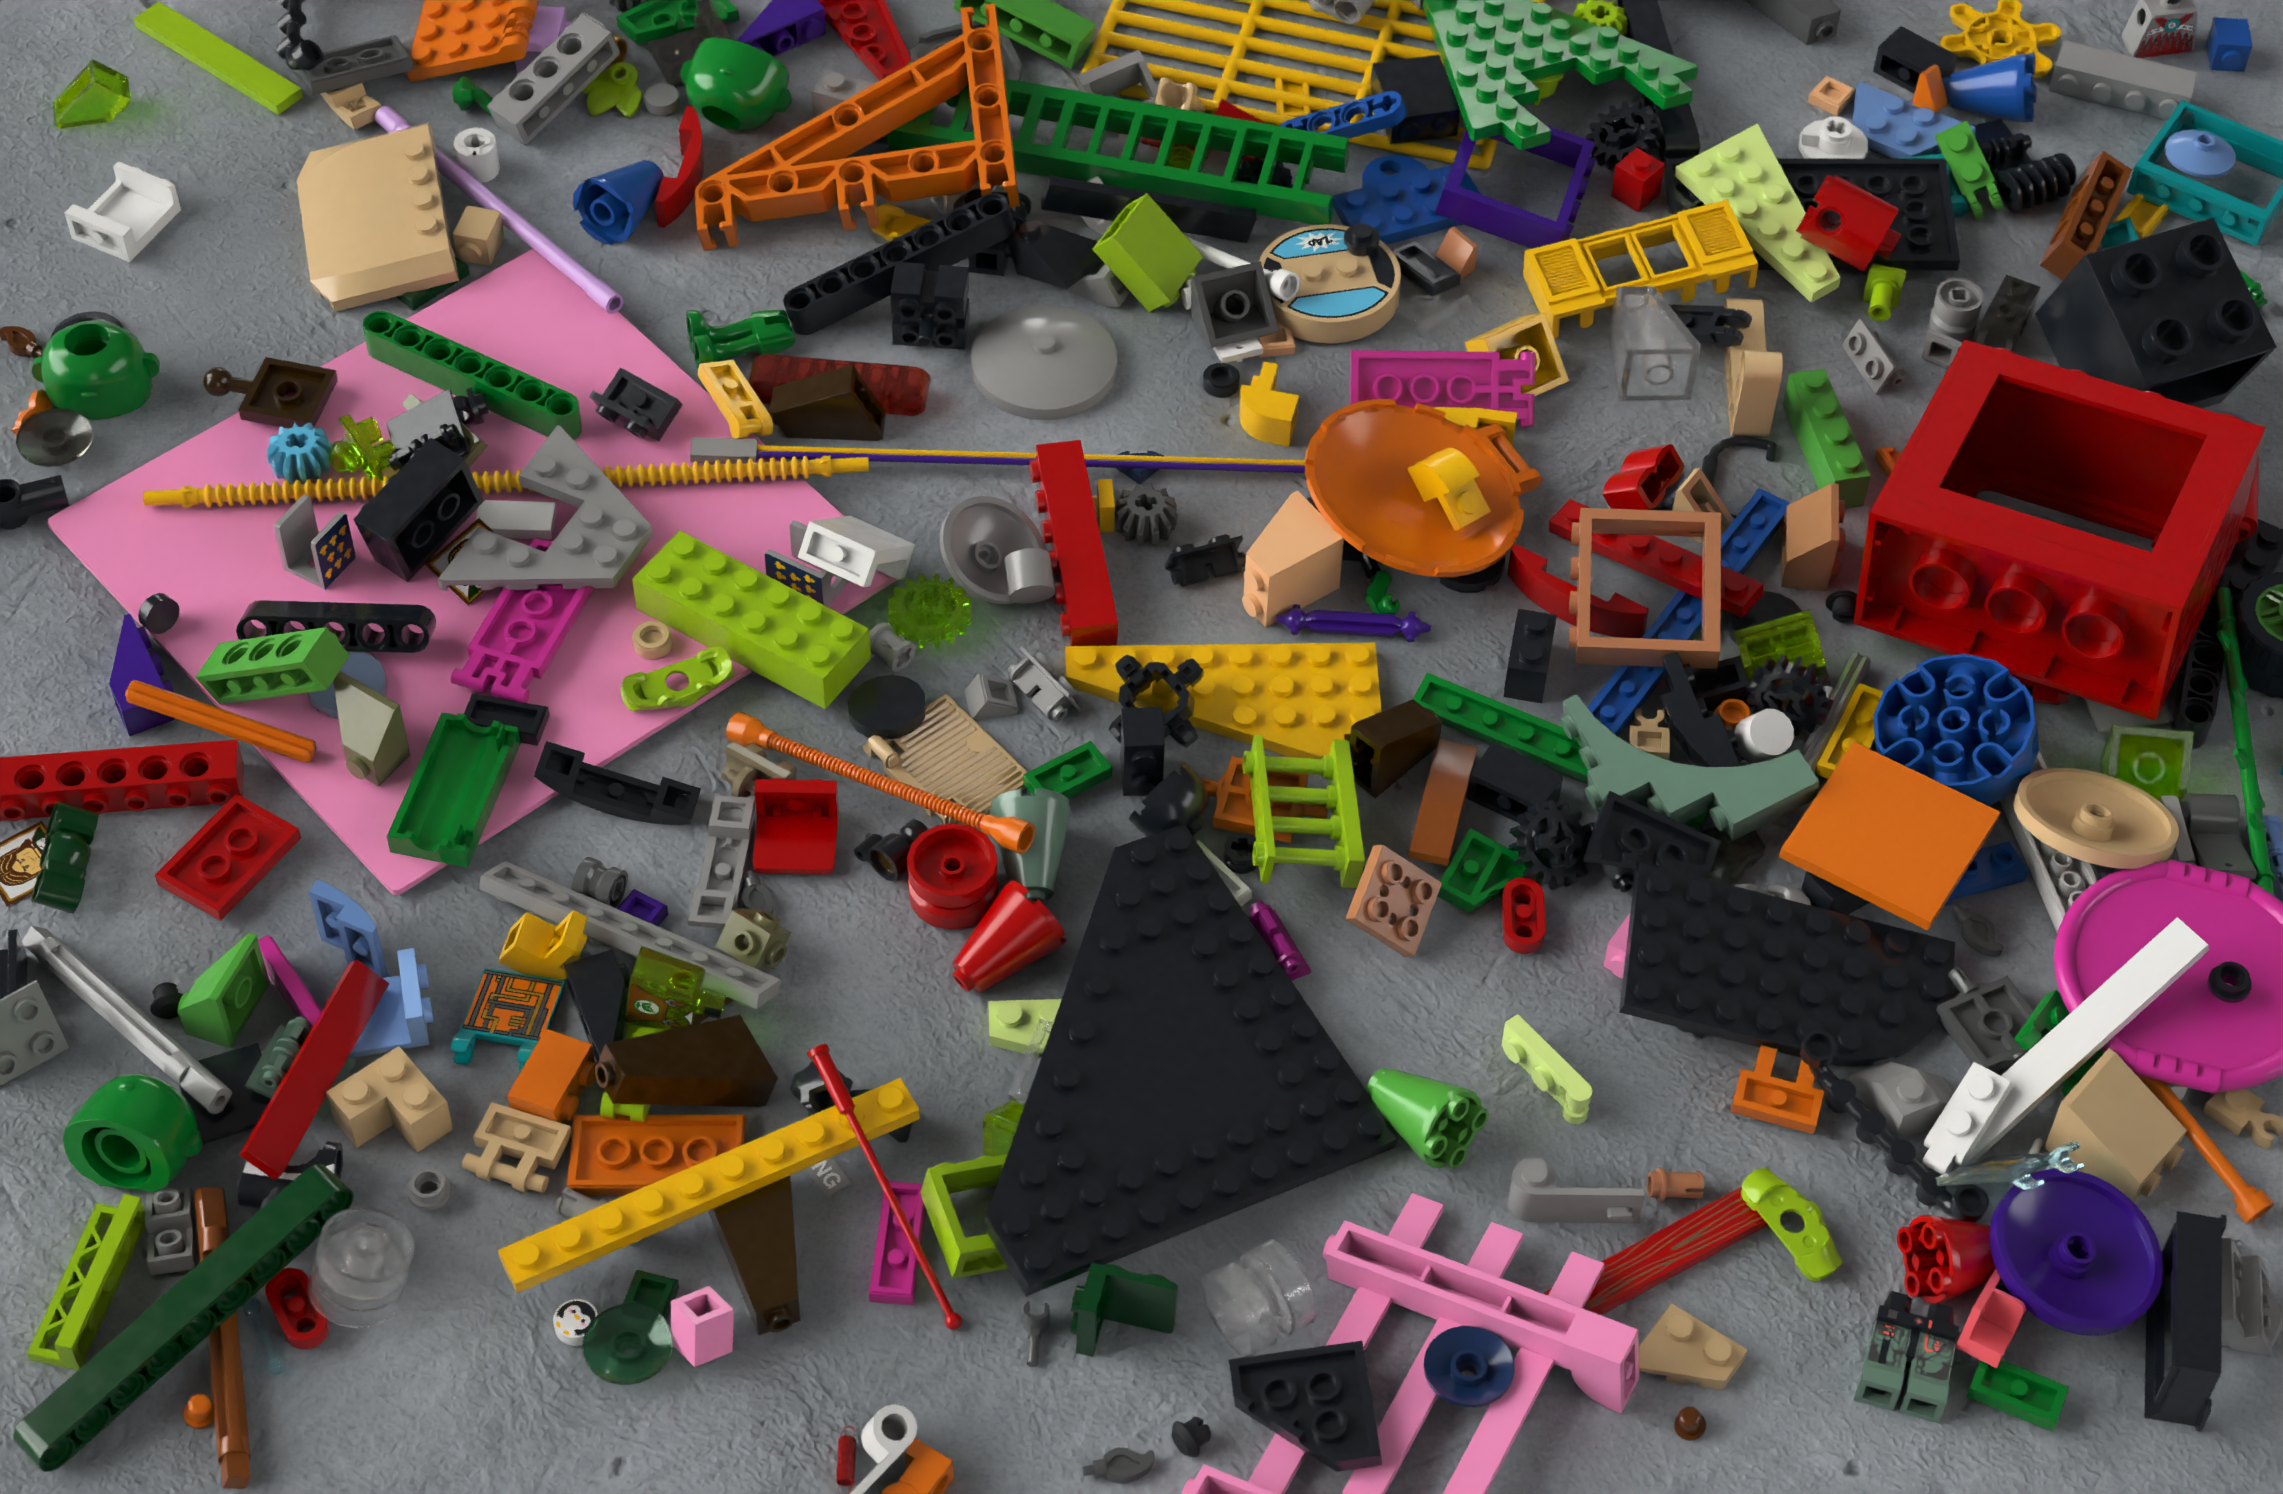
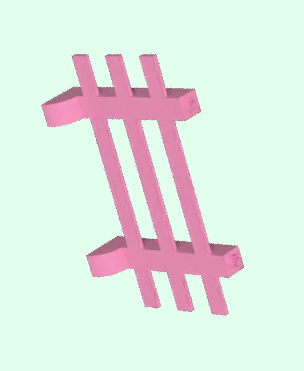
M1412 1193L1388 1236L1344 1220L1337 1234H1331L1327 1239L1323 1250V1259L1326 1260L1328 1279L1357 1289L1325 1346L1362 1341L1365 1351L1391 1303L1431 1317L1437 1321L1377 1428L1382 1465L1355 1469L1342 1494L1386 1493L1438 1397L1429 1386L1425 1377L1424 1357L1426 1350L1437 1335L1453 1327L1475 1326L1486 1329L1501 1338L1508 1347L1518 1350V1353L1514 1359V1375L1509 1389L1502 1397L1490 1404L1443 1494H1486L1554 1364L1571 1370L1572 1378L1577 1386L1592 1400L1622 1414L1639 1380L1638 1329L1583 1309L1605 1268L1604 1263L1572 1251L1547 1296L1502 1279L1524 1239L1523 1233L1491 1222L1466 1266L1422 1249L1444 1210V1204ZM1275 1433L1248 1482L1203 1464L1196 1478H1190L1186 1482L1182 1494H1285L1307 1453Z

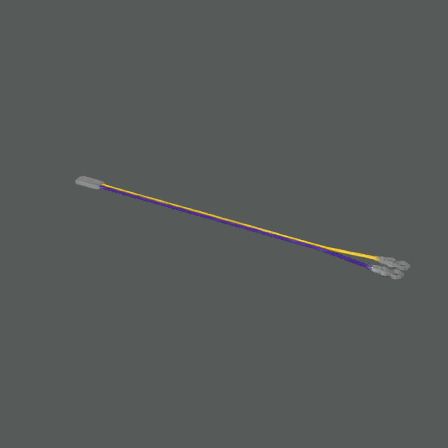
M692 437L690 451L691 463L694 461L704 463L706 460L709 463H715L716 460H719L720 464H726L728 459L731 460L732 464L737 463L738 459H741L742 463H748L750 458L753 459V462L757 463V460L760 458L770 459L773 457L781 459L785 457L786 459H792L793 456L797 459H803L804 456H807L808 460H814L822 456H831V459L868 457L869 461L1025 466H1029V461L1036 460V453L767 446L758 444V439ZM1084 454L1086 467L1305 473V460Z

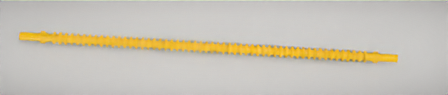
M793 456L792 461H786V458L782 457L779 462L771 457L770 462H764V459L760 458L757 463L753 462V459L750 458L748 463H742V460L738 459L735 464H732L731 460L728 459L726 464H720V461L716 460L713 465H710L707 460L704 462V465H698V462L694 461L692 466H688L685 461L682 463V466H677L675 462H672L670 467H666L663 462L660 464V467H655L653 463H650L648 468H644L641 463L638 465V468H632V465L628 464L626 469H622L621 465H617L616 469H610V466L606 465L605 469L601 471L613 484H617V487L621 488L623 483H628V486L632 487L633 483L636 482L639 483V486L643 487L645 482H650V485L654 486L657 481L665 486L666 481H672V484L676 485L679 480L687 485L688 480H694V483L698 484L701 479H704L708 484L710 479H716V482L720 483L723 478H726L730 483L732 478H738V481L742 482L745 477H748L751 482L754 480V477H760V480L764 481L766 476H770L773 481L776 479V476H782V479L786 480L788 475H792L793 479H797L798 475H803L805 479H808L809 475L812 474L832 477L834 473L869 472L868 457L831 459V456H822L821 458L808 460V457L804 456L803 460L799 461ZM518 469L516 474H511L510 470H506L504 475L500 474L498 470L495 471L494 475H489L488 471H484L482 476H479L476 471L472 473L478 489L484 490L485 494H489L491 489H495L497 494L501 492V489H506L508 493H511L513 488H517L518 492L521 493L523 488H525L520 486L518 475L521 473V469ZM374 476L372 481H367L366 477H362L361 481H356L355 477H352L350 482H345L344 478H340L339 482H334L332 478H329L328 483H323L322 479H318L315 484L310 479H307L305 484L295 480L293 485L289 484L288 480H285L283 485H278L277 481H273L271 486L267 485L265 481L261 483V486H256L255 482H251L248 487L243 482L239 483L238 487H234L232 483H229L226 488H223L221 483L217 484L216 488H212L210 484H206L205 488L182 486L178 490L143 491L144 506L182 504V507L185 508L201 503H206L207 507H211L215 502L219 507H222L224 502L234 506L235 502L238 501L240 505L244 506L246 501H251L252 505H256L257 501L261 500L266 505L268 500H273L274 504H278L280 499H284L285 503L288 504L291 499H295L297 502L304 494L311 497V501L313 498H318L319 502H322L324 497H329L330 501H334L335 497H340L341 501H345L346 496H351L352 500H356L357 496H362L364 500H367L368 495L375 497L389 479V476H384L383 480H378V477Z

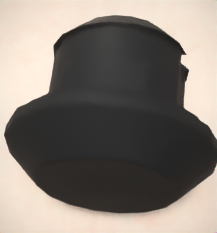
M1840 589L1831 593L1826 598V607L1832 611V618L1834 620L1846 623L1854 619L1857 593L1851 590Z
M170 982L157 985L152 992L155 1000L150 1005L151 1013L163 1019L179 1016L178 1005L183 994L178 993L177 985Z
M1193 1417L1186 1423L1180 1421L1173 1423L1172 1439L1182 1454L1197 1457L1200 1446L1209 1442L1211 1431L1207 1424L1203 1425V1419Z

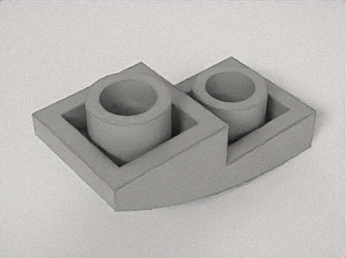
M191 1187L163 1189L159 1192L147 1193L145 1223L148 1232L147 1265L150 1276L195 1268V1228Z

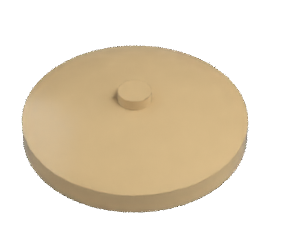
M2048 768L2035 771L2022 779L2014 799L2015 814L2021 824L2032 835L2059 852L2100 866L2138 869L2155 862H2165L2171 857L2179 837L2177 821L2171 812L2157 799L2125 781L2093 771L2075 768Z

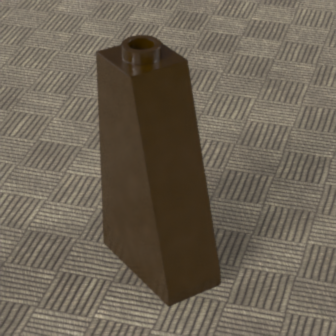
M741 1015L606 1043L595 1068L596 1080L599 1086L605 1089L613 1104L761 1107L767 1105L778 1079Z
M789 1175L708 1211L758 1336L770 1331L781 1332L789 1328L793 1323L801 1321L791 1176Z

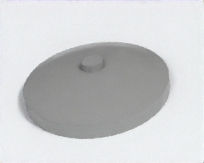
M1031 305L1008 311L990 321L981 330L973 344L971 370L978 390L990 403L999 409L1028 419H1060L1088 410L1107 395L1116 378L1117 351L1108 331L1098 321L1085 313L1057 305Z

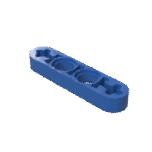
M1386 91L1283 122L1280 126L1318 133L1317 130L1323 124L1332 123L1327 131L1321 133L1350 139L1399 124L1407 115V107L1399 93ZM1365 114L1360 121L1350 123L1351 118L1355 115Z

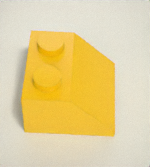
M1545 313L1522 316L1464 342L1467 351L1499 352V359H1520L1521 352H1535V385H1521V394H1534L1535 397L1569 381Z

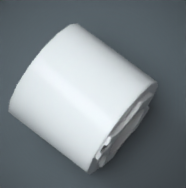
M470 128L460 132L455 137L453 144L456 163L480 183L488 182L499 174L500 164L496 139L489 130Z
M1765 709L1742 719L1736 725L1734 731L1738 743L1736 750L1744 759L1750 762H1762L1786 752L1794 739V728L1790 719L1783 712L1776 709Z

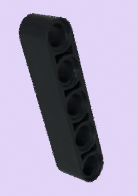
M2218 584L2216 589L2224 586ZM2215 591L2181 664L2173 713L2174 721L2171 725V737L2176 744L2186 749H2196L2205 743L2216 715L2224 656L2222 645L2216 635L2219 629L2216 625L2218 614Z
M260 600L249 604L237 625L236 633L238 639L243 640L303 631L296 629L290 623V621H297L305 627L304 630L327 627L329 631L338 637L339 643L346 651L415 653L422 651L428 645L436 628V618L429 608L422 605ZM251 620L260 621L266 628H257ZM329 622L342 625L344 631L335 630ZM368 624H378L384 631H374ZM407 625H417L423 630V633L413 632Z

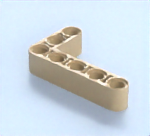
M1725 298L1724 308L1743 310L1752 316V322L1747 329H1738L1744 336L1741 345L1735 347L1724 346L1730 435L1769 437L1782 379L1783 356L1781 352H1767L1762 299Z

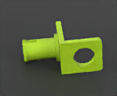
M1877 264L1870 266L1862 301L1870 303L1868 316L1872 320L1877 322L1886 321L1891 316V307L1898 308L1906 277L1905 270Z

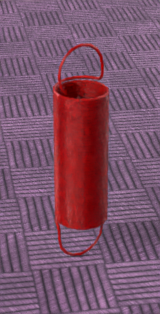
M843 1435L839 1437L836 1483L839 1487L840 1485H851L852 1489V1484H854L856 1438L854 1436Z

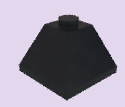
M1030 220L1021 224L1019 229L1007 238L1017 274L1066 290L1103 262L1092 250L1098 241L1038 221Z

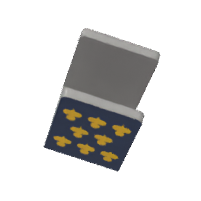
M305 494L274 525L284 570L325 590L356 558L347 514L339 512L319 533L311 497ZM312 558H314L316 568L309 565Z
M794 520L789 525L792 556L822 571L818 572L769 549L765 553L766 575L828 607L849 580L798 558L808 526ZM835 576L836 579H835V581L833 582V584L830 586L832 577Z

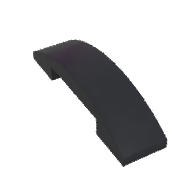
M546 741L534 777L554 791L580 804L621 818L663 825H688L691 823L701 788L662 777L660 785H656L583 762L584 752Z

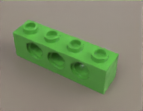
M327 627L229 641L217 645L196 675V678L219 704L324 691L329 688L350 654L339 643L338 637L329 631Z

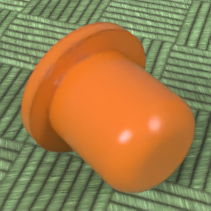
M196 1394L190 1398L183 1410V1418L186 1424L196 1429H202L212 1424L214 1421L213 1403L208 1396Z

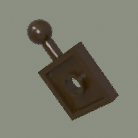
M265 357L253 381L232 377L231 373L222 367L209 369L203 377L205 390L213 396L221 397L230 391L246 394L238 409L241 420L288 429L293 427L294 422L299 427H303L309 422L315 427L338 381L336 370ZM289 392H295V393H297V394H295V395L292 396V397H288V398L282 397V396L287 395Z

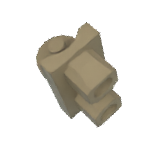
M733 741L726 746L727 760L721 773V779L733 785V796L749 797L752 795L755 797L756 779L781 778L784 780H795L797 772L795 765L785 760L777 764L772 763L766 759L767 754L764 752V749L754 743L743 747Z

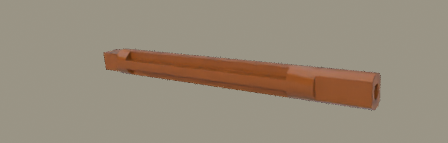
M200 1187L194 1192L200 1262L229 1238L226 1197L223 1187ZM236 1311L207 1336L218 1462L221 1465L223 1489H245L250 1479V1445Z

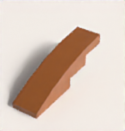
M1439 739L1421 801L1408 858L1448 866L1459 830L1462 810L1467 797L1469 777L1474 768L1478 747Z

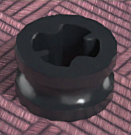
M1237 833L1231 835L1226 840L1224 863L1232 872L1247 874L1258 867L1253 866L1252 862L1253 845L1256 841V837L1253 835ZM1238 850H1246L1247 856H1238Z

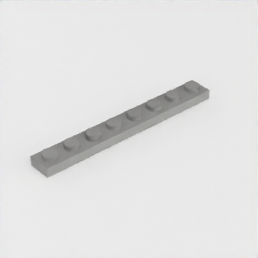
M504 861L481 875L480 890L494 895L499 901L512 903L529 910L534 916L545 917L556 923H560L573 910L587 916L588 919L583 930L584 934L596 939L603 946L614 947L626 952L638 961L641 960L642 948H645L668 962L704 969L697 974L695 983L701 985L707 991L718 992L732 998L744 1007L758 1009L779 994L781 979L509 862ZM686 974L682 977L693 982L695 974Z

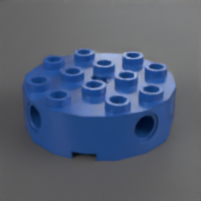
M1968 654L1933 657L1917 664V670L1906 674L1900 681L1896 678L1884 690L1874 713L1875 743L1879 754L1987 806L2008 797L2019 786L2022 779L2031 773L2039 753L2038 730L2033 698L2025 685H2022L2017 678L2010 674L2009 669L1997 661Z

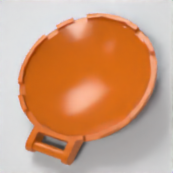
M1395 399L1365 400L1340 408L1323 420L1319 429L1311 438L1305 457V476L1308 489L1316 507L1329 525L1339 535L1344 537V540L1357 550L1382 564L1411 574L1430 577H1457L1476 573L1492 566L1508 553L1514 545L1523 523L1524 509H1521L1519 495L1537 488L1541 484L1543 477L1535 468L1531 469L1506 439V431L1499 423L1477 430L1467 424L1462 428L1445 419L1446 412L1417 403L1415 408L1396 405ZM1445 448L1459 450L1475 466L1480 476L1474 478L1491 511L1456 531L1453 529L1437 497L1424 502L1407 469Z

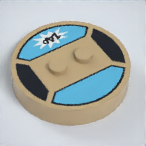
M1311 225L1292 230L1278 237L1262 253L1259 259L1262 268L1269 271L1286 269L1296 273L1299 276L1300 285L1296 295L1289 301L1273 296L1270 290H1268L1276 322L1290 329L1293 337L1316 343L1350 342L1378 331L1390 321L1399 304L1401 270L1392 250L1380 240L1375 251L1368 256L1351 254L1344 244V233L1350 227L1343 225Z

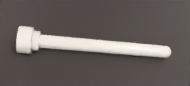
M1187 237L1203 255V259L1227 269L1250 264V262ZM1263 268L1268 290H1270L1273 296L1289 301L1296 295L1300 285V279L1296 273L1286 269L1269 271Z

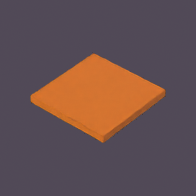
M1853 742L1782 846L1779 858L1928 931L1998 822L2001 812L1865 746Z

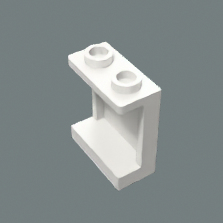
M117 162L113 166L116 177L115 183L88 210L72 204L64 213L72 239L131 262L181 211L176 187L169 180L146 173L137 167Z
M843 516L809 521L798 558L857 585L868 587L871 586L876 570L895 579H903L915 544L853 516Z

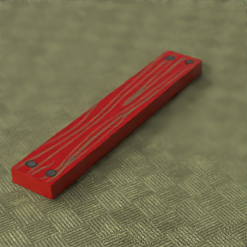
M1742 1187L1602 1261L1605 1268L1583 1309L1603 1315L1768 1226V1224L1757 1210L1753 1211L1741 1197ZM1551 1289L1545 1291L1544 1294L1548 1296Z

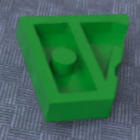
M1469 828L1440 880L1442 885L1437 897L1467 913H1471L1503 895L1505 885L1513 879L1523 878L1522 875L1526 868L1523 864L1514 866L1513 861L1519 857L1518 853Z

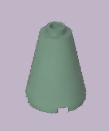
M1035 788V795L1022 796V789L1000 794L991 801L990 814L997 817H1017L1033 823L1035 826L1034 840L1024 854L1003 848L998 843L1008 882L1017 881L1029 890L1024 895L1026 899H1030L1033 902L1039 899L1045 904V901L1053 896L1071 814L1069 800L1059 792Z

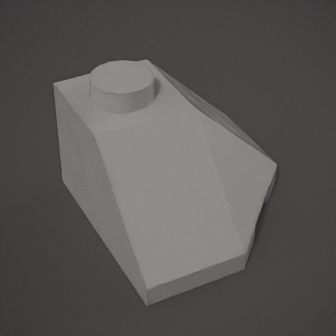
M1888 1060L1853 1073L1849 1077L1850 1082L1855 1086L1869 1109L1877 1110L1884 1115L1886 1119L1885 1127L1898 1140H1906L1932 1129L1955 1092L1945 1077Z

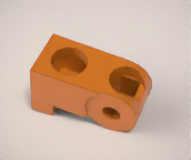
M914 1438L913 1442L904 1452L905 1472L897 1483L888 1485L881 1494H943L954 1480L953 1461Z

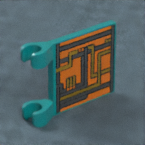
M484 968L460 1031L454 1036L451 1043V1049L455 1052L453 1062L469 1065L474 1054L476 1039L521 1046L517 1053V1061L521 1063L518 1068L520 1074L545 1029L550 1030L566 987L565 981Z

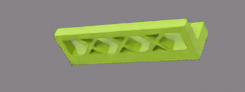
M123 1194L118 1207L96 1203L27 1352L30 1360L79 1370L83 1366L146 1227L145 1208L141 1197ZM103 1220H112L101 1241L98 1231ZM94 1258L84 1279L80 1270L84 1262ZM77 1295L67 1316L63 1310L67 1299ZM59 1333L54 1344L57 1351L45 1349L48 1339Z

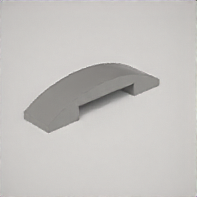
M725 795L714 796L708 824L709 839L698 889L694 888L688 916V926L724 929L732 910H737L751 843L755 798Z

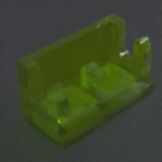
M1810 609L1734 632L1748 682L1758 665L1763 667L1768 658L1778 663L1781 655H1786L1790 663H1794L1798 656L1802 657V666L1805 667L1813 663L1817 665L1816 668L1826 665L1821 642Z

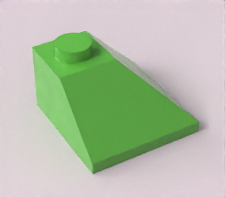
M248 933L198 977L190 992L187 991L183 994L179 1001L178 1014L186 1035L231 1049L270 985L257 935Z

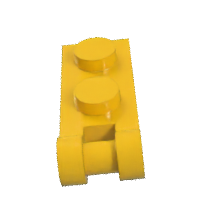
M734 360L699 364L697 376L728 421L733 438L743 439L753 433H756L758 436L772 434L773 421L770 414Z

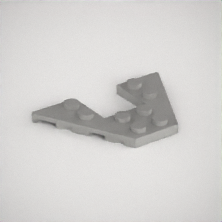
M557 425L518 475L520 486L578 507V510L547 551L543 552L478 527L438 578L439 589L442 591H447L449 585H481V590H492L496 587H506L509 590L538 589L539 584H563L564 589H580L586 586L596 589L615 588L652 538V526L566 431Z

